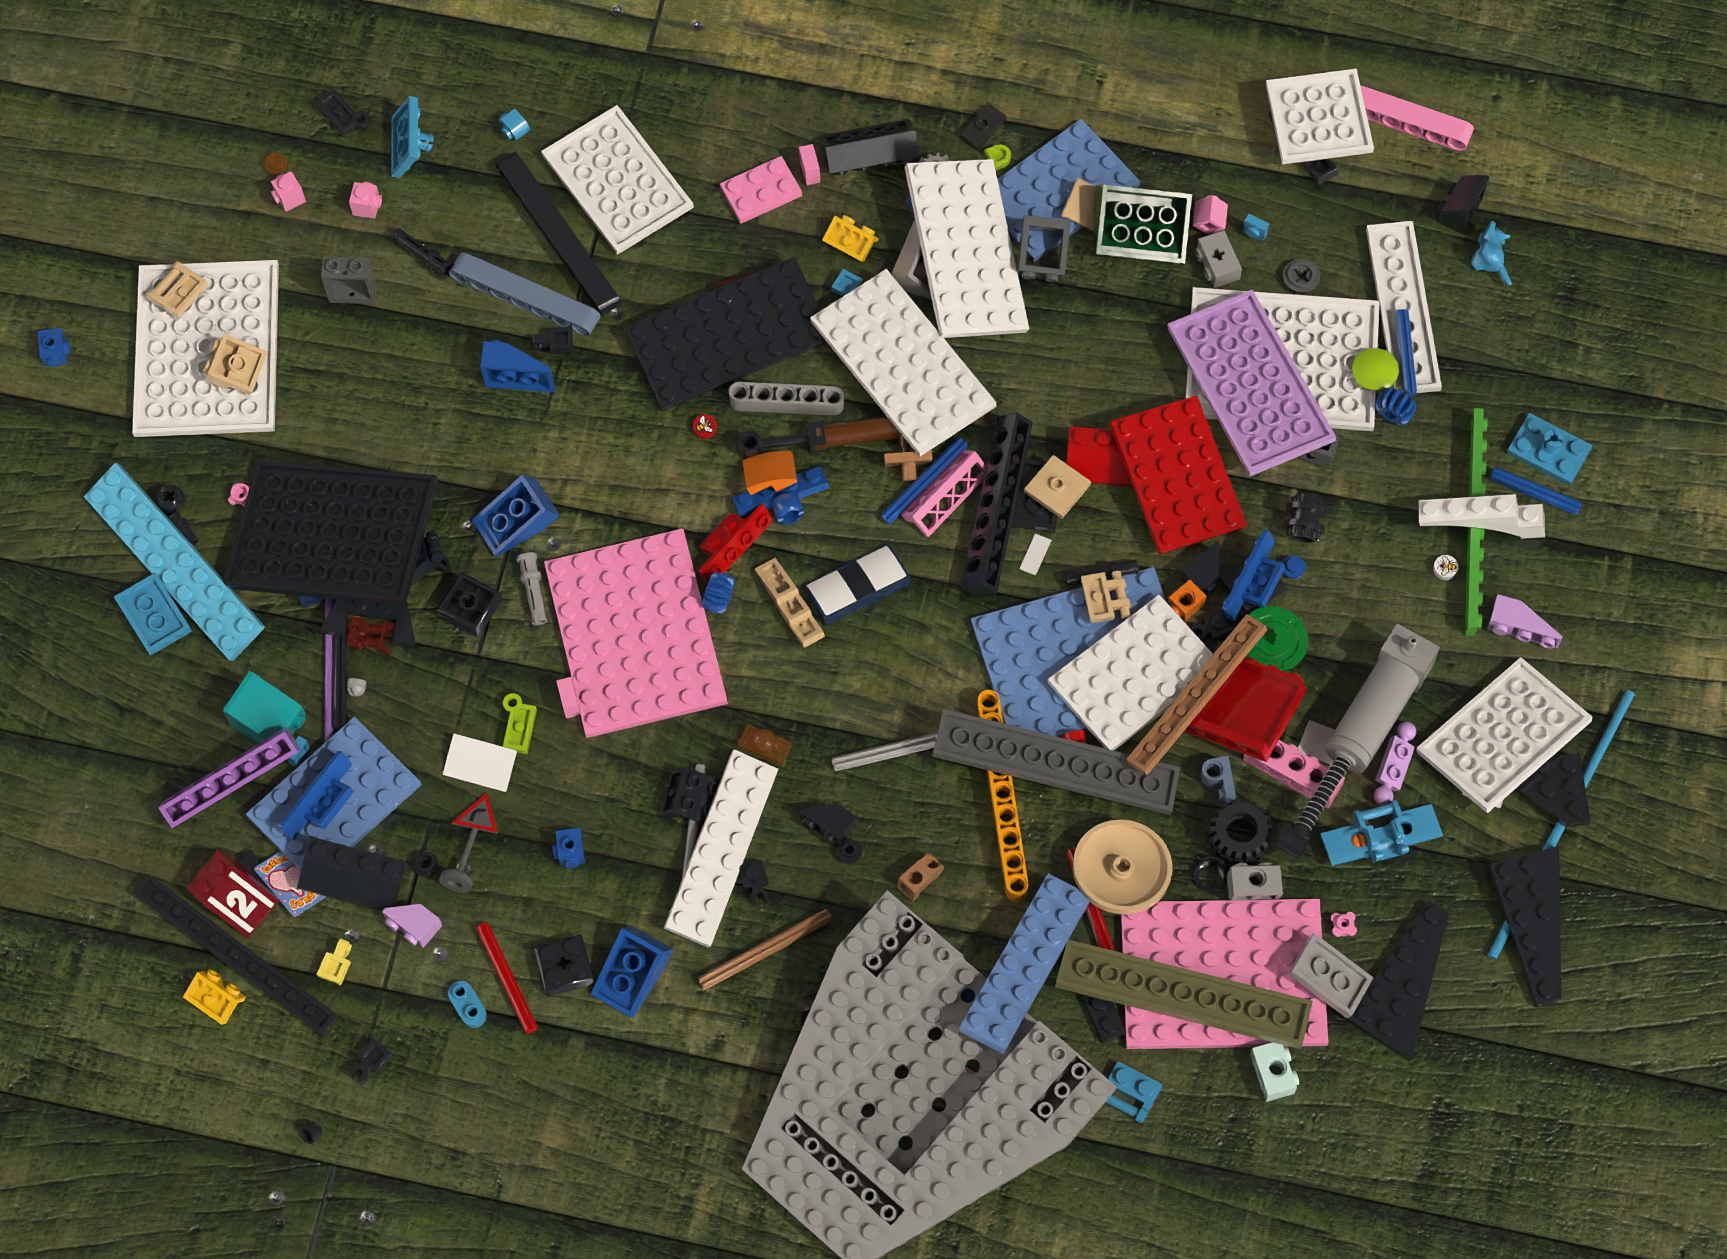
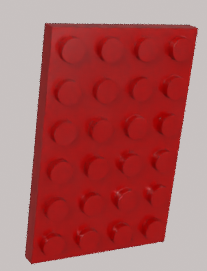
M1197 395L1113 420L1109 423L1158 555L1247 527Z

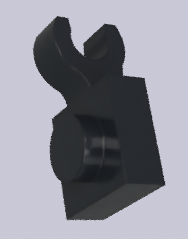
M572 327L549 328V334H534V350H543L550 347V353L574 352Z

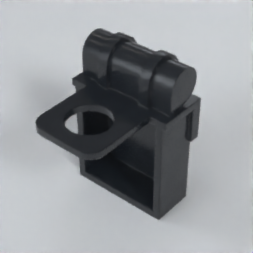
M434 530L428 531L426 537L423 538L411 585L438 567L447 573L452 572L449 559L443 554V550L440 547V538ZM442 559L444 560L445 565H443L440 562Z

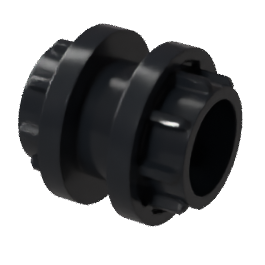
M1296 494L1293 496L1292 501L1286 505V511L1292 514L1291 519H1286L1283 523V528L1287 530L1286 535L1289 539L1297 542L1315 543L1319 540L1320 535L1325 533V526L1319 523L1320 518H1326L1328 515L1325 502L1322 498L1314 495Z

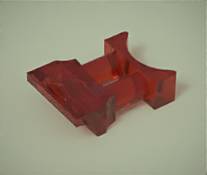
M352 617L346 645L356 650L366 647L378 648L380 654L388 655L389 651L385 646V638L389 632L395 629L394 624L384 621L383 626L370 624L364 618ZM369 634L381 635L380 639L369 638Z

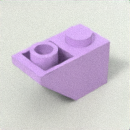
M421 904L390 907L382 911L386 919L385 924L393 931L399 929L405 934L403 937L413 946L418 944L424 948L442 927L440 919Z

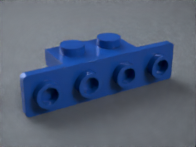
M1264 529L1261 536L1256 539L1255 547L1251 555L1245 560L1240 576L1235 579L1230 595L1224 600L1223 611L1229 620H1235L1243 602L1265 608L1285 570L1283 563L1267 558L1275 543L1268 530Z
M337 751L279 825V828L289 839L294 840L308 822L325 830L354 793L350 786L340 782L352 766V763L342 752Z

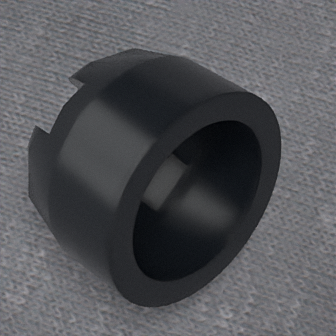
M308 1122L300 1127V1135L306 1143L313 1144L321 1137L322 1127L320 1125L317 1126L316 1122Z

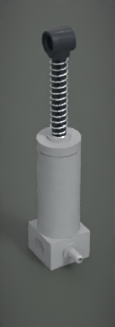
M1396 624L1380 650L1375 667L1325 745L1326 753L1333 760L1332 765L1329 766L1326 775L1322 777L1323 781L1319 782V786L1316 787V791L1313 792V796L1310 797L1307 806L1303 808L1304 811H1302L1303 813L1300 818H1297V822L1286 827L1276 848L1297 860L1299 859L1310 840L1308 832L1312 830V825H1315V820H1318V815H1321V811L1324 810V806L1327 805L1326 803L1330 800V796L1334 794L1333 791L1337 789L1336 786L1340 784L1339 781L1343 779L1346 770L1357 773L1366 770L1412 693L1418 692L1432 669L1440 649L1439 646Z

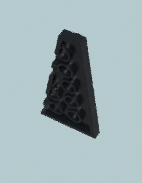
M1429 900L1366 990L1353 1015L1347 1019L1348 1022L1409 1062H1411L1449 916L1448 912Z

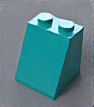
M251 671L248 672L223 709L231 728L258 743L285 727L293 735L296 729H300L306 720L303 706Z

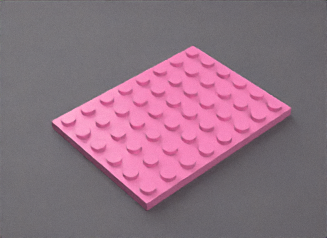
M684 529L544 561L586 738L728 704Z
M1320 899L1160 901L1142 912L1121 914L1122 953L1312 1000L1302 1046H1328L1326 1002L1288 974L1309 936L1315 933L1322 938ZM1124 1005L1126 1049L1258 1047L1272 1043Z

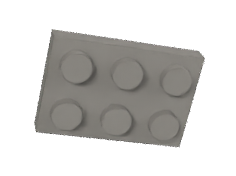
M1315 933L1309 936L1288 972L1292 978L1347 1019L1353 1015L1373 979L1371 975Z

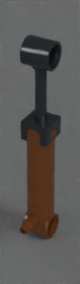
M887 416L824 424L823 421L808 422V434L762 440L757 432L747 430L741 433L738 438L739 454L744 460L762 454L763 449L805 443H809L810 454L827 452L829 447L899 439L902 452H910V444ZM749 443L755 444L753 448L745 447Z

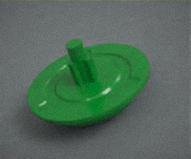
M1265 606V608H1258L1249 614L1252 618L1266 625L1267 631L1245 656L1246 658L1251 657L1266 666L1274 665L1281 671L1290 670L1301 662L1308 648V633L1303 622L1294 613L1282 607Z

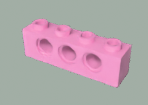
M1280 740L1273 750L1280 755L1278 758L1269 757L1268 761L1264 762L1244 754L1243 761L1309 799L1313 796V792L1316 791V787L1319 786V783L1313 782L1310 777L1319 776L1322 779L1326 775V771L1329 770V768L1320 764L1321 762L1312 755L1306 756L1299 752L1295 745L1291 743L1285 744ZM1295 763L1298 764L1301 767V769L1295 771L1292 770L1289 767V765ZM1345 777L1339 781L1340 784L1336 786L1337 789L1333 791L1334 794L1330 796L1331 799L1327 801V805L1324 806L1328 809L1343 786Z

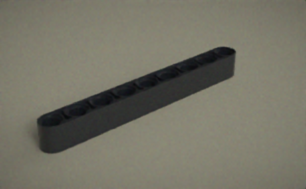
M514 151L495 162L501 177L592 306L600 313L601 317L621 306V301L613 287L517 152Z

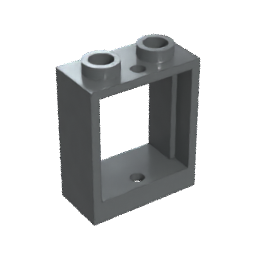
M1024 215L1021 222L1017 274H1021L1024 279H1035L1037 276L1045 277L1044 280L1048 282H1058V279L1062 280L1065 276L1071 221ZM1029 230L1062 234L1058 269L1025 265Z
M323 256L321 279L329 303L375 304L377 281L370 257Z

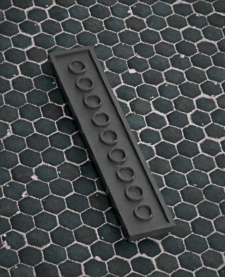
M943 709L932 757L1168 815L1173 810L1180 767L1158 762L1146 776L1128 764L1126 759L1129 757V754L1110 751L1109 749Z

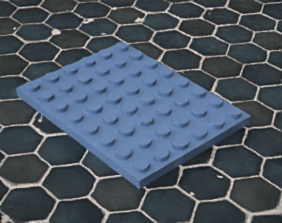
M1154 567L1138 571V574L1122 576L1127 586L1125 592L1126 597L1130 600L1131 608L1129 610L1131 616L1158 595L1165 600ZM1082 587L971 618V624L993 691L998 694L1004 724L1056 737H1061L1063 734L1075 730H1089L1048 684V679L1128 618H1121L1120 611L1114 610V620L1090 624ZM1113 590L1109 591L1111 600H1117L1116 592Z

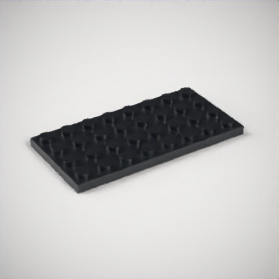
M795 257L625 326V332L662 412L827 343L811 323L810 317L820 312V309Z

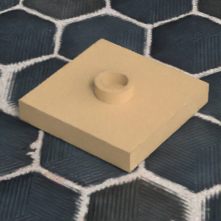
M1053 455L1025 487L1024 493L1062 519L1089 488L1091 481Z

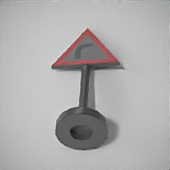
M487 793L451 823L452 825L471 828L458 869H445L439 877L441 885L451 891L468 893L472 890L473 880L463 870L477 831L481 830L498 834Z

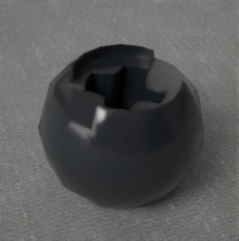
M165 485L157 491L155 502L162 512L173 514L181 511L184 507L185 494L182 489L175 485ZM169 497L172 498V499L174 498L173 501H169V500H166V499L169 498Z

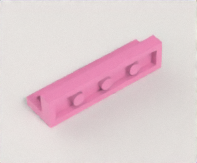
M963 450L901 513L902 517L908 522L915 523L924 536L929 537L984 480L985 463L975 451ZM976 463L981 472L976 478H970L971 467ZM958 481H964L963 491L960 494H954L955 484ZM943 497H948V507L945 510H939V501ZM927 513H933L932 523L927 528L921 520Z

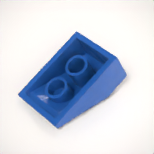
M499 340L484 341L480 368L485 387L555 393V384L550 367L508 343Z
M522 474L476 515L472 521L493 554L499 556L543 531L560 514L539 482Z
M633 926L621 928L591 995L634 1018L663 973L674 949Z

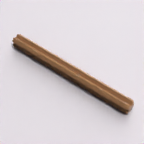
M824 909L701 975L698 978L701 987L706 990L831 923L832 916L830 912Z

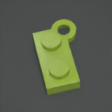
M511 693L505 696L503 700L504 709L510 712L503 747L516 750L517 753L528 754L537 707L522 704L521 697ZM510 700H516V701H517L516 706H514V707L509 706V705H508L509 701H510Z

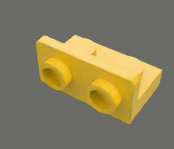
M843 215L842 218L834 216L822 241L864 262L873 243L879 240L878 237L874 236L875 231L864 225L862 228L855 226V220L846 215Z
M209 969L196 973L183 998L223 1025L227 1023L237 1004L244 1002L246 996L240 993L239 987L226 983L221 979L219 973Z

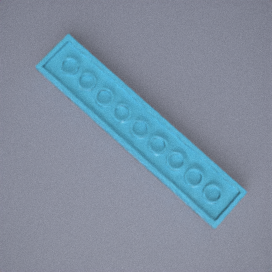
M114 463L84 496L152 574L156 572L166 590L228 660L234 661L265 628L262 622L237 594L223 583V579L120 464Z

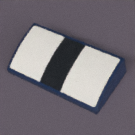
M886 544L803 585L823 623L827 626L910 585V576L895 552Z

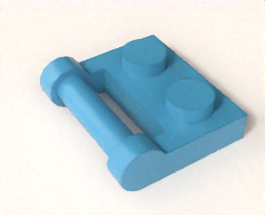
M1117 1061L1108 1080L1117 1086L1116 1091L1143 1104V1106L1139 1109L1114 1095H1111L1105 1103L1136 1118L1135 1121L1143 1124L1163 1084Z

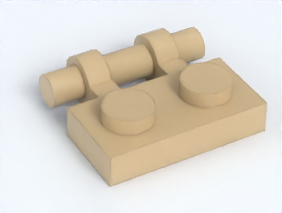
M1121 571L1112 572L1113 580L1109 581L1106 580L1105 572L1081 576L1090 624L1114 620V610H1119L1123 619L1131 616L1129 610L1131 604L1130 600L1126 597L1125 588L1127 586L1125 579H1122ZM1113 590L1116 592L1117 600H1111L1109 591Z

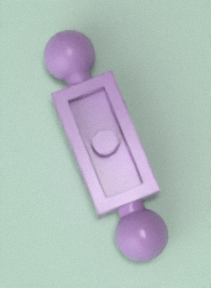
M1411 722L1399 724L1397 727L1398 737H1390L1375 779V781L1382 784L1374 792V800L1381 806L1390 804V801L1393 800L1392 790H1400L1415 748V746L1408 743L1416 735V728Z

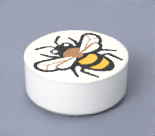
M1449 555L1438 557L1433 566L1434 574L1441 580L1454 578L1458 571L1456 559Z

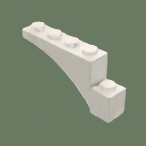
M1516 494L1419 500L1420 526L1484 528L1517 535L1521 539L1545 537L1543 505L1518 506Z

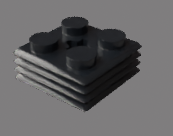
M461 572L437 607L438 616L478 637L502 602V596L499 591ZM472 602L474 603V605H473L472 607H471V606H470V607H466V605H465L466 603H467V604H471Z
M581 934L534 947L547 997L587 987L595 983ZM566 961V963H570L567 965L568 969L563 970L560 966L561 962Z

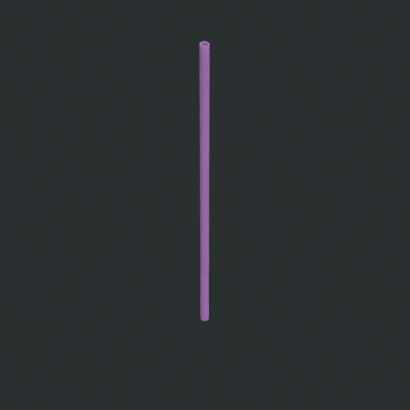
M325 598V619L334 605V599ZM325 634L324 743L334 735V635Z

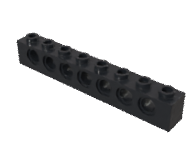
M1018 412L999 416L995 423L961 589L975 597L998 593L1033 424L1032 421Z

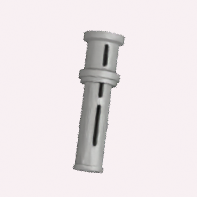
M533 552L523 553L516 557V562L520 565L521 570L520 581L525 584L532 624L543 625L548 620L539 585L541 573L538 571L536 564L538 557Z

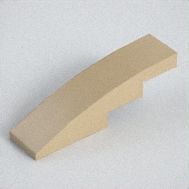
M776 558L755 568V572L771 599L804 648L825 637L823 630L812 616L810 608L799 595L797 587Z

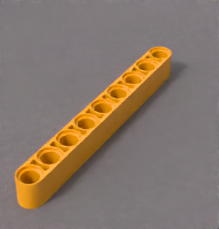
M993 690L982 691L978 696V717L1003 723L998 694ZM985 701H991L995 705L992 707H985L982 703H984ZM987 770L1005 892L1011 901L1020 902L1028 894V878L1012 776L1005 774L997 776L993 771ZM1003 791L1009 796L1001 799L996 794ZM1008 814L1012 817V820L1004 822L1000 817ZM1011 837L1016 842L1012 845H1007L1003 840ZM1009 861H1017L1020 865L1017 868H1010L1007 863ZM1013 884H1020L1023 889L1015 892L1010 887Z

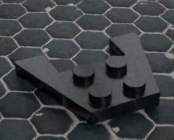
M337 599L321 627V634L342 637L346 614L396 622L392 645L414 648L415 645L407 602L406 605Z

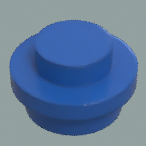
M1289 556L1282 562L1285 566L1283 574L1290 579L1300 578L1305 572V562L1298 556Z

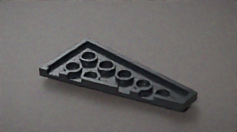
M1559 846L1488 865L1535 1007L1558 1002L1562 999Z

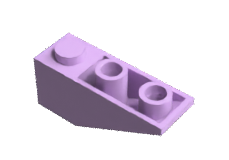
M1497 595L1487 629L1492 630L1498 635L1507 634L1514 636L1523 642L1532 641L1540 643L1545 648L1559 647L1563 636L1520 600Z

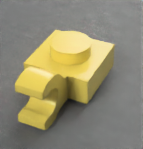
M339 939L334 954L326 952L317 972L318 977L338 985L342 984L351 964L349 960L345 959L352 947L349 944L350 942Z

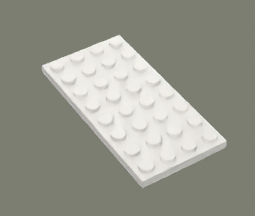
M993 159L907 163L905 172L940 336L950 338L1026 333L1029 330Z
M887 269L810 317L814 327L919 456H922L996 407V401L945 339L940 336V333Z

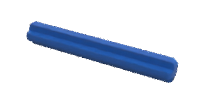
M1399 309L1396 311L1395 316L1403 392L1408 393V396H1414L1417 392L1409 311L1407 309Z
M1495 467L1490 476L1492 481L1574 515L1580 510L1582 504L1580 501L1501 468Z

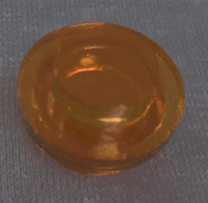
M271 153L265 160V167L270 174L279 175L286 171L288 161L280 153Z

